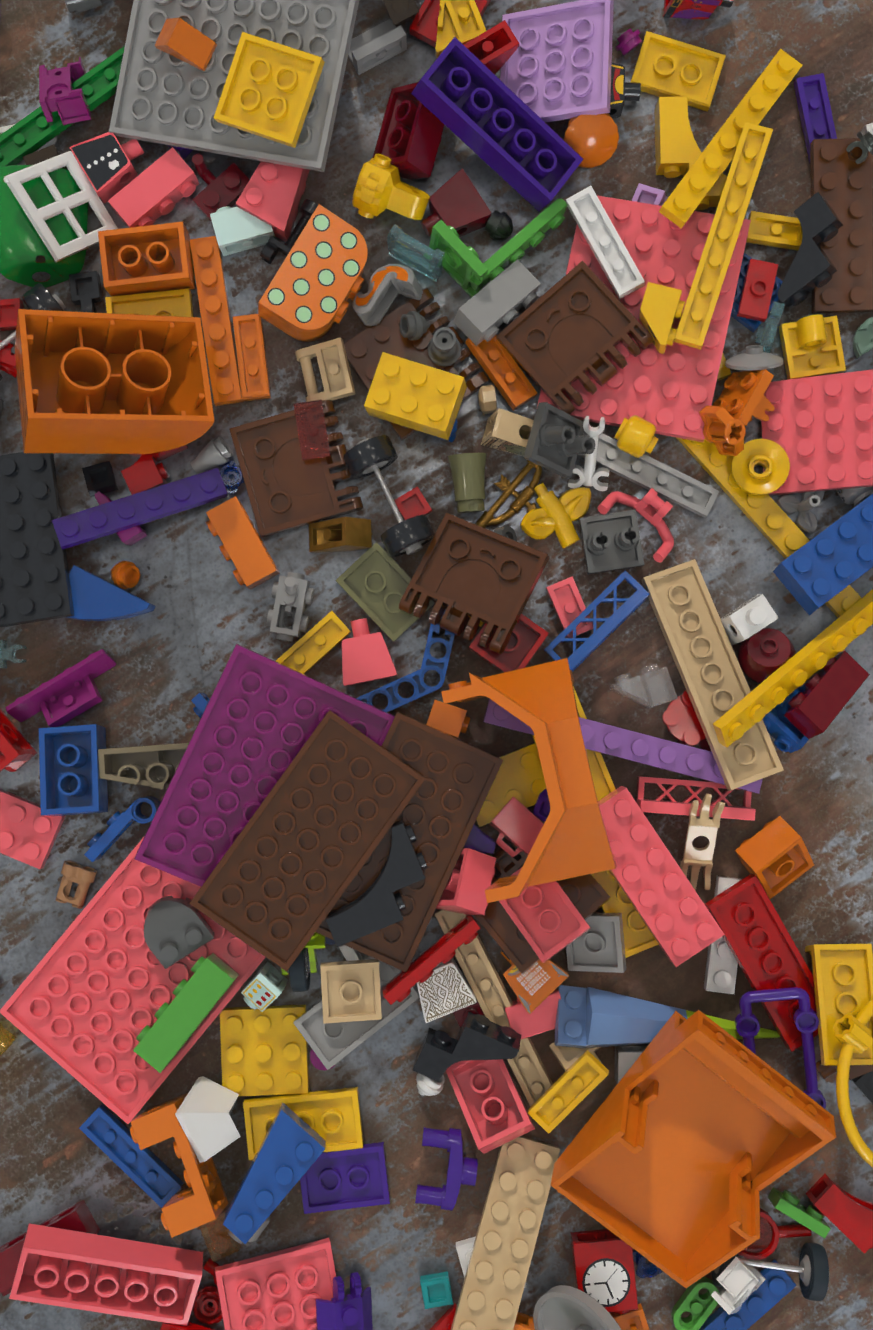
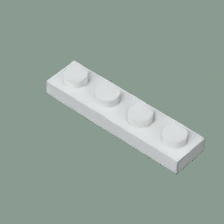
M592 186L567 198L568 209L617 297L621 299L645 286L642 275Z
M717 876L714 897L742 879ZM723 936L708 947L704 989L711 992L734 994L738 962Z

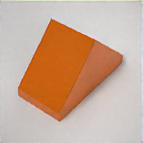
M180 17L166 19L155 43L157 49L202 71L206 70L217 46L213 40Z

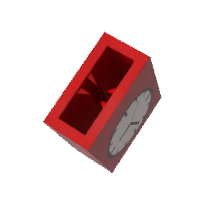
M608 1229L570 1232L576 1288L593 1297L608 1312L626 1314L631 1310H638L632 1247Z

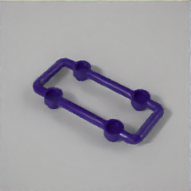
M798 987L756 990L743 994L740 998V1014L735 1018V1026L738 1034L743 1037V1045L754 1054H756L754 1036L758 1034L760 1025L757 1017L752 1013L751 1003L798 999L799 1008L795 1011L793 1020L802 1036L806 1089L803 1092L825 1109L826 1100L822 1092L818 1090L813 1032L819 1026V1019L815 1011L811 1009L809 994L804 989Z

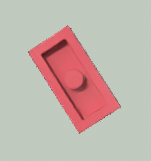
M573 576L546 587V591L564 630L586 609ZM581 622L576 627V636L592 630L593 623ZM573 631L566 638H573Z

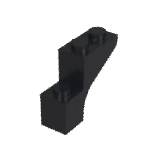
M819 192L794 211L802 227V243L778 290V298L788 307L792 305L797 306L808 297L807 294L811 290L827 284L832 279L831 275L837 271L819 244L822 241L827 242L835 237L838 229L843 224Z
M468 1012L456 1039L450 1037L444 1031H436L429 1027L416 1055L413 1071L439 1082L447 1068L459 1061L513 1059L517 1056L520 1049L521 1034L516 1033L510 1027L500 1026L491 1022L483 1015Z

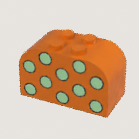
M318 204L258 303V316L299 341L311 342L325 336L334 322L340 324L350 304L347 302L348 299L353 300L362 287L364 278L361 276L368 255L367 244L362 234L355 227Z

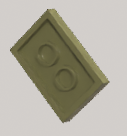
M377 542L335 580L393 642L419 619L413 616L414 612L408 614L399 609V603L411 578ZM431 599L426 612L435 604Z

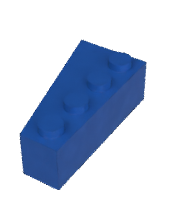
M283 1102L223 1222V1225L244 1244L249 1241L325 1150L326 1140Z

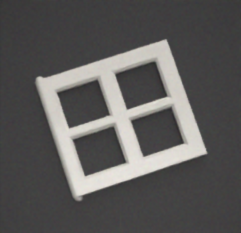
M71 151L4 176V182L7 183L55 262L98 244V231L118 229ZM66 166L81 191L63 198L48 173ZM41 177L56 202L37 209L22 184ZM88 202L103 227L85 234L71 209ZM63 213L78 238L60 246L45 220Z

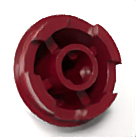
M765 628L741 643L738 651V660L742 670L751 680L762 683L793 657L796 651L784 633L776 629Z

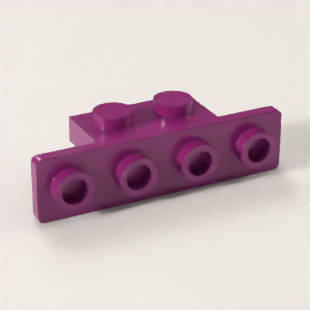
M101 649L90 654L76 665L65 669L63 673L48 682L42 683L38 688L25 696L17 698L13 703L6 706L5 709L9 715L19 722H23L42 711L49 727H60L103 701L93 679L116 666V662L105 650Z

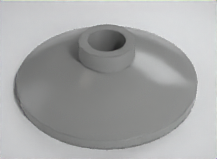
M761 345L747 346L746 352L735 355L725 361L727 368L747 371L771 369L783 364L782 357L769 352H763V346Z

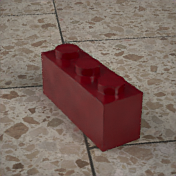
M843 651L831 658L818 674L814 673L804 683L806 686L805 690L798 692L788 702L791 707L784 716L808 739L817 736L828 728L870 674L846 651Z

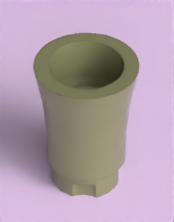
M462 453L447 456L458 513L482 512L485 510L483 500H486L485 465L487 453Z

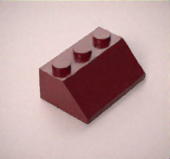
M418 82L391 89L373 158L375 154L389 157L391 159L390 164L398 167L400 177L410 180L431 176L445 125L411 94Z

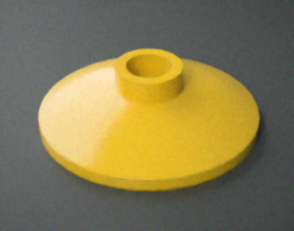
M754 439L744 443V450L733 457L731 464L732 475L737 485L744 491L755 495H765L779 489L786 481L790 470V462L785 450L776 442L768 439ZM760 465L764 468V472L758 474L754 471V467Z

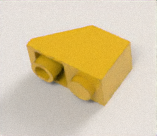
M648 282L640 308L639 320L652 336L653 344L658 353L664 354L666 346L673 345L677 329L672 328L675 318H681L685 301L680 300L682 290Z

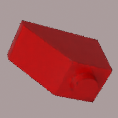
M504 20L467 42L464 46L496 75L518 49L519 42Z

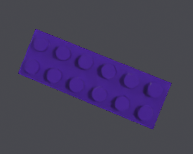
M456 37L443 50L411 93L538 212L553 200L583 160L577 152Z

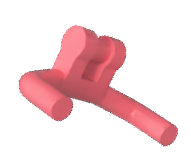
M653 488L641 500L619 491L608 494L597 508L599 513L607 514L616 502L636 509L641 516L656 528L663 544L655 552L653 558L656 562H663L674 547V538L662 518L671 510L673 505L668 501L664 502L657 496L658 492Z

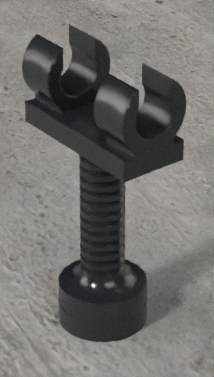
M305 199L299 209L302 217L286 243L283 244L271 236L261 251V259L271 264L278 251L287 256L318 205L309 199Z

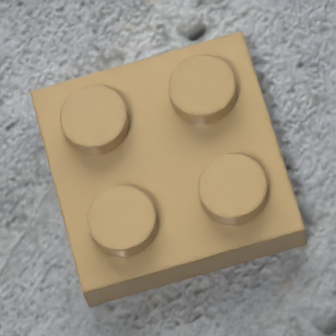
M368 959L320 963L323 1024L382 1019L379 960Z

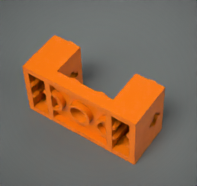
M188 1093L144 1111L131 1121L132 1126L130 1128L131 1137L139 1145L140 1150L171 1137L175 1139L173 1142L176 1156L183 1161L185 1167L184 1179L189 1188L177 1192L161 1208V1221L165 1230H169L171 1238L216 1220L229 1203L213 1158L211 1157L205 1162H199L175 1115Z

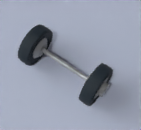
M805 1243L803 1245L799 1266L739 1258L748 1266L799 1273L801 1293L808 1300L822 1301L826 1296L829 1283V1264L826 1250L820 1244ZM738 1254L711 1271L715 1286L724 1288L716 1279L734 1258L738 1257Z

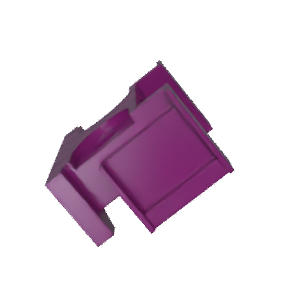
M79 57L78 62L68 63L67 67H55V69L47 70L45 65L39 66V103L47 122H53L52 112L58 111L63 126L91 120V113L82 88L72 89V83L86 74L81 57Z

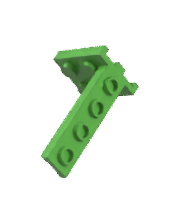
M556 199L484 263L479 260L477 252L472 247H467L460 240L457 231L452 226H447L442 220L437 222L432 228L428 253L472 298L487 283L502 273L504 268L510 263H514L517 259L520 261L528 247H536L544 239L545 232L550 228L552 230L558 228L565 219L563 215L568 204L563 199Z

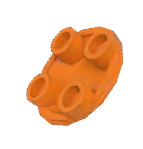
M608 113L579 115L571 118L564 136V141L583 158L579 166L585 168L600 166L609 160L617 149L619 140L618 127Z

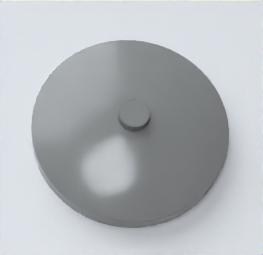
M560 1285L549 1289L540 1297L534 1308L533 1322L535 1330H621L615 1319L597 1300L571 1286Z

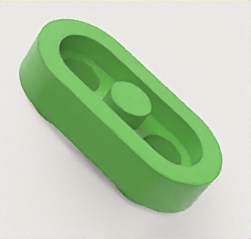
M702 1277L689 1286L674 1305L671 1317L677 1330H699L718 1305L711 1294L714 1291L719 1293L711 1279ZM706 1288L707 1292L705 1294H698L700 1289ZM683 1312H690L688 1317H681Z

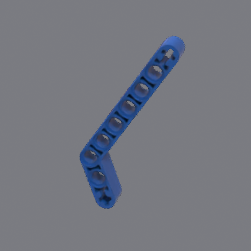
M431 624L421 669L356 699L373 706L374 696L380 693L384 694L388 698V705L382 711L388 713L437 691L444 684L455 634L445 630L444 637L450 636V641L443 638H432L433 633L439 635L440 625ZM441 643L445 646L446 654L443 658L436 659L431 656L430 648L433 644ZM431 670L438 672L440 675V682L433 687L426 685L424 682V675ZM403 682H410L414 686V694L410 698H402L398 693V688Z

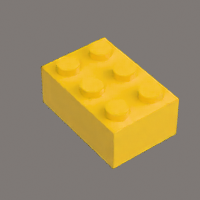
M382 352L364 407L370 416L449 440L467 386L465 378Z

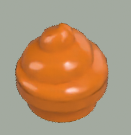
M121 561L111 569V578L119 588H133L139 582L140 571L134 563Z

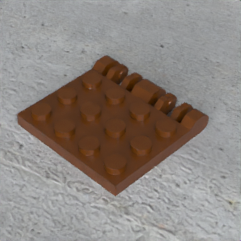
M581 261L496 336L501 345L551 399L554 405L568 414H571L575 407L562 393L564 390L577 406L584 402L579 392L571 386L574 381L578 379L585 390L592 395L597 391L594 383L585 374L587 370L601 386L618 373L614 365L606 358L605 355L607 353L620 368L623 369L627 365L625 357L615 348L620 341H622L623 345L634 357L638 356L641 350L630 338L629 334H631L632 338L642 349H646L654 342L649 332L584 261Z
M428 288L422 290L423 293L420 300L411 298L408 302L383 317L379 324L366 328L344 343L348 361L368 392L382 352L462 376L465 380L480 370L481 367L477 362L469 365L460 374L454 368L471 355L468 348L461 350L459 359L451 366H438L429 358L428 344L436 330L449 324L450 321L446 316L432 323L427 332L418 340H409L401 335L400 319L403 314H407L409 311H420V315L428 319L440 309L437 302L430 304L434 297ZM453 326L449 327L451 330L454 331L456 338L458 339V341L460 342V346L462 347L464 345L463 340L461 339V337L459 336V334ZM484 372L478 373L466 382L467 388L463 400L479 391L481 386H485L490 382ZM389 422L401 441L417 431Z
M332 400L319 402L229 429L261 538L338 515L349 514L364 508L361 497L338 501V499L347 498L359 493L357 486H349L335 491L333 482L345 481L352 478L349 470L330 474V470L346 467L343 459L344 454L347 452L345 444L323 449L325 445L342 441L344 439L342 433L335 432L326 436H319L318 429L333 427L339 422L337 416H330L336 412Z
M446 513L399 603V609L408 614L414 612L413 616L422 618L429 606L430 599L434 600L436 604L430 613L429 623L436 625L441 619L440 628L458 636L463 632L467 624L464 638L472 640L479 628L480 621H482L487 626L480 637V645L488 647L490 644V650L502 654L549 560V556L544 552Z
M511 843V845H512L515 849L518 848V847H516L513 843ZM500 848L492 855V857L496 858L495 867L502 874L499 878L508 877L520 869L528 856L522 851L519 853L522 858L517 861L515 857L512 858ZM591 874L557 881L585 920L611 898ZM494 875L491 881L492 884L499 879L496 875ZM499 901L488 903L485 915H475L522 974L540 960Z

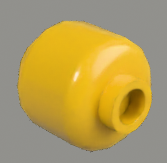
M636 415L631 416L629 419L624 418L614 437L617 439V447L635 458L643 456L645 451L651 454L658 441V438L654 436L656 432L655 425Z

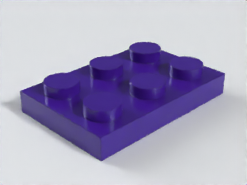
M384 1142L364 1144L363 1148L322 1152L300 1179L304 1214L390 1204Z

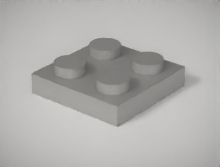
M593 913L586 919L591 928L566 946L568 971L624 973L627 968L622 913Z

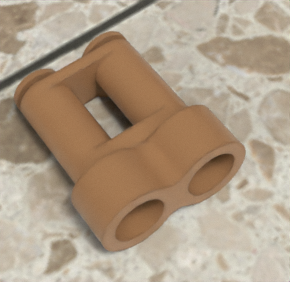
M64 861L61 870L63 877L56 901L60 903L68 902L75 908H83L90 883L94 882L97 870L92 867L82 866L77 862ZM73 882L78 883L75 896H69Z

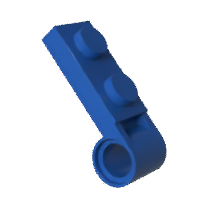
M146 796L135 800L126 811L122 813L117 811L106 823L109 826L103 834L97 833L88 842L87 845L90 848L84 855L91 862L99 860L134 821L141 824L151 822L161 802L154 796ZM143 802L149 803L152 807L150 817H146L141 813Z

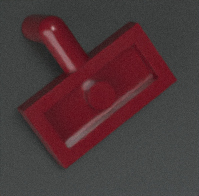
M195 154L192 157V162L198 175L208 186L192 200L212 222L211 213H215L219 208L232 207L236 204V201L249 182V178L234 162L216 178L207 168L203 156Z

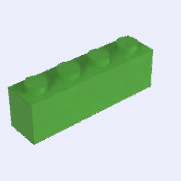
M214 953L206 959L203 956L199 958L191 968V971L194 972L193 976L188 982L183 979L172 992L176 996L170 1005L165 1002L154 1015L158 1019L152 1027L146 1025L136 1037L139 1044L133 1051L159 1073L167 1067L239 976L236 971Z

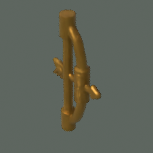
M527 460L525 467L511 483L501 474L500 482H496L494 485L504 492L491 508L480 516L475 524L483 528L498 525L511 518L514 514L519 513L524 505L528 508L527 512L537 508L536 503L533 502L531 504L529 499L535 493L534 488L539 483L542 467ZM535 468V473L529 486H526L519 494L515 491V488L529 471ZM510 494L516 497L515 501L509 506V510L497 518L493 517Z

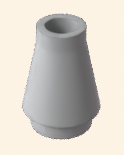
M219 436L217 439L212 438L190 464L194 471L199 474L229 462L233 452L224 439Z

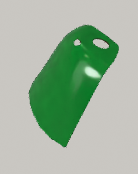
M32 165L0 167V273L9 280L29 287L40 283L47 288L69 280V274H76L81 271L85 261L86 249L55 262L7 183L3 180L4 176ZM60 168L48 173L63 198L81 191L69 170ZM41 177L22 184L37 209L56 202ZM88 202L71 209L85 234H87ZM63 213L45 220L60 246L78 238ZM37 256H44L46 261L36 262L35 259ZM36 272H47L50 274V278L40 282L34 280L32 275Z

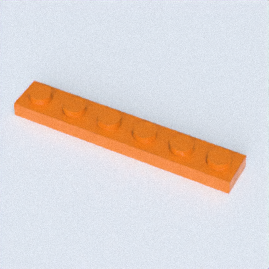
M216 236L190 239L213 401L215 406L240 403L243 400L221 250Z

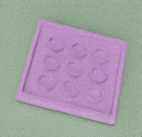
M579 0L503 15L502 21L505 20L519 42V47L501 67L500 80L544 122L571 119L579 115L610 113L614 0Z

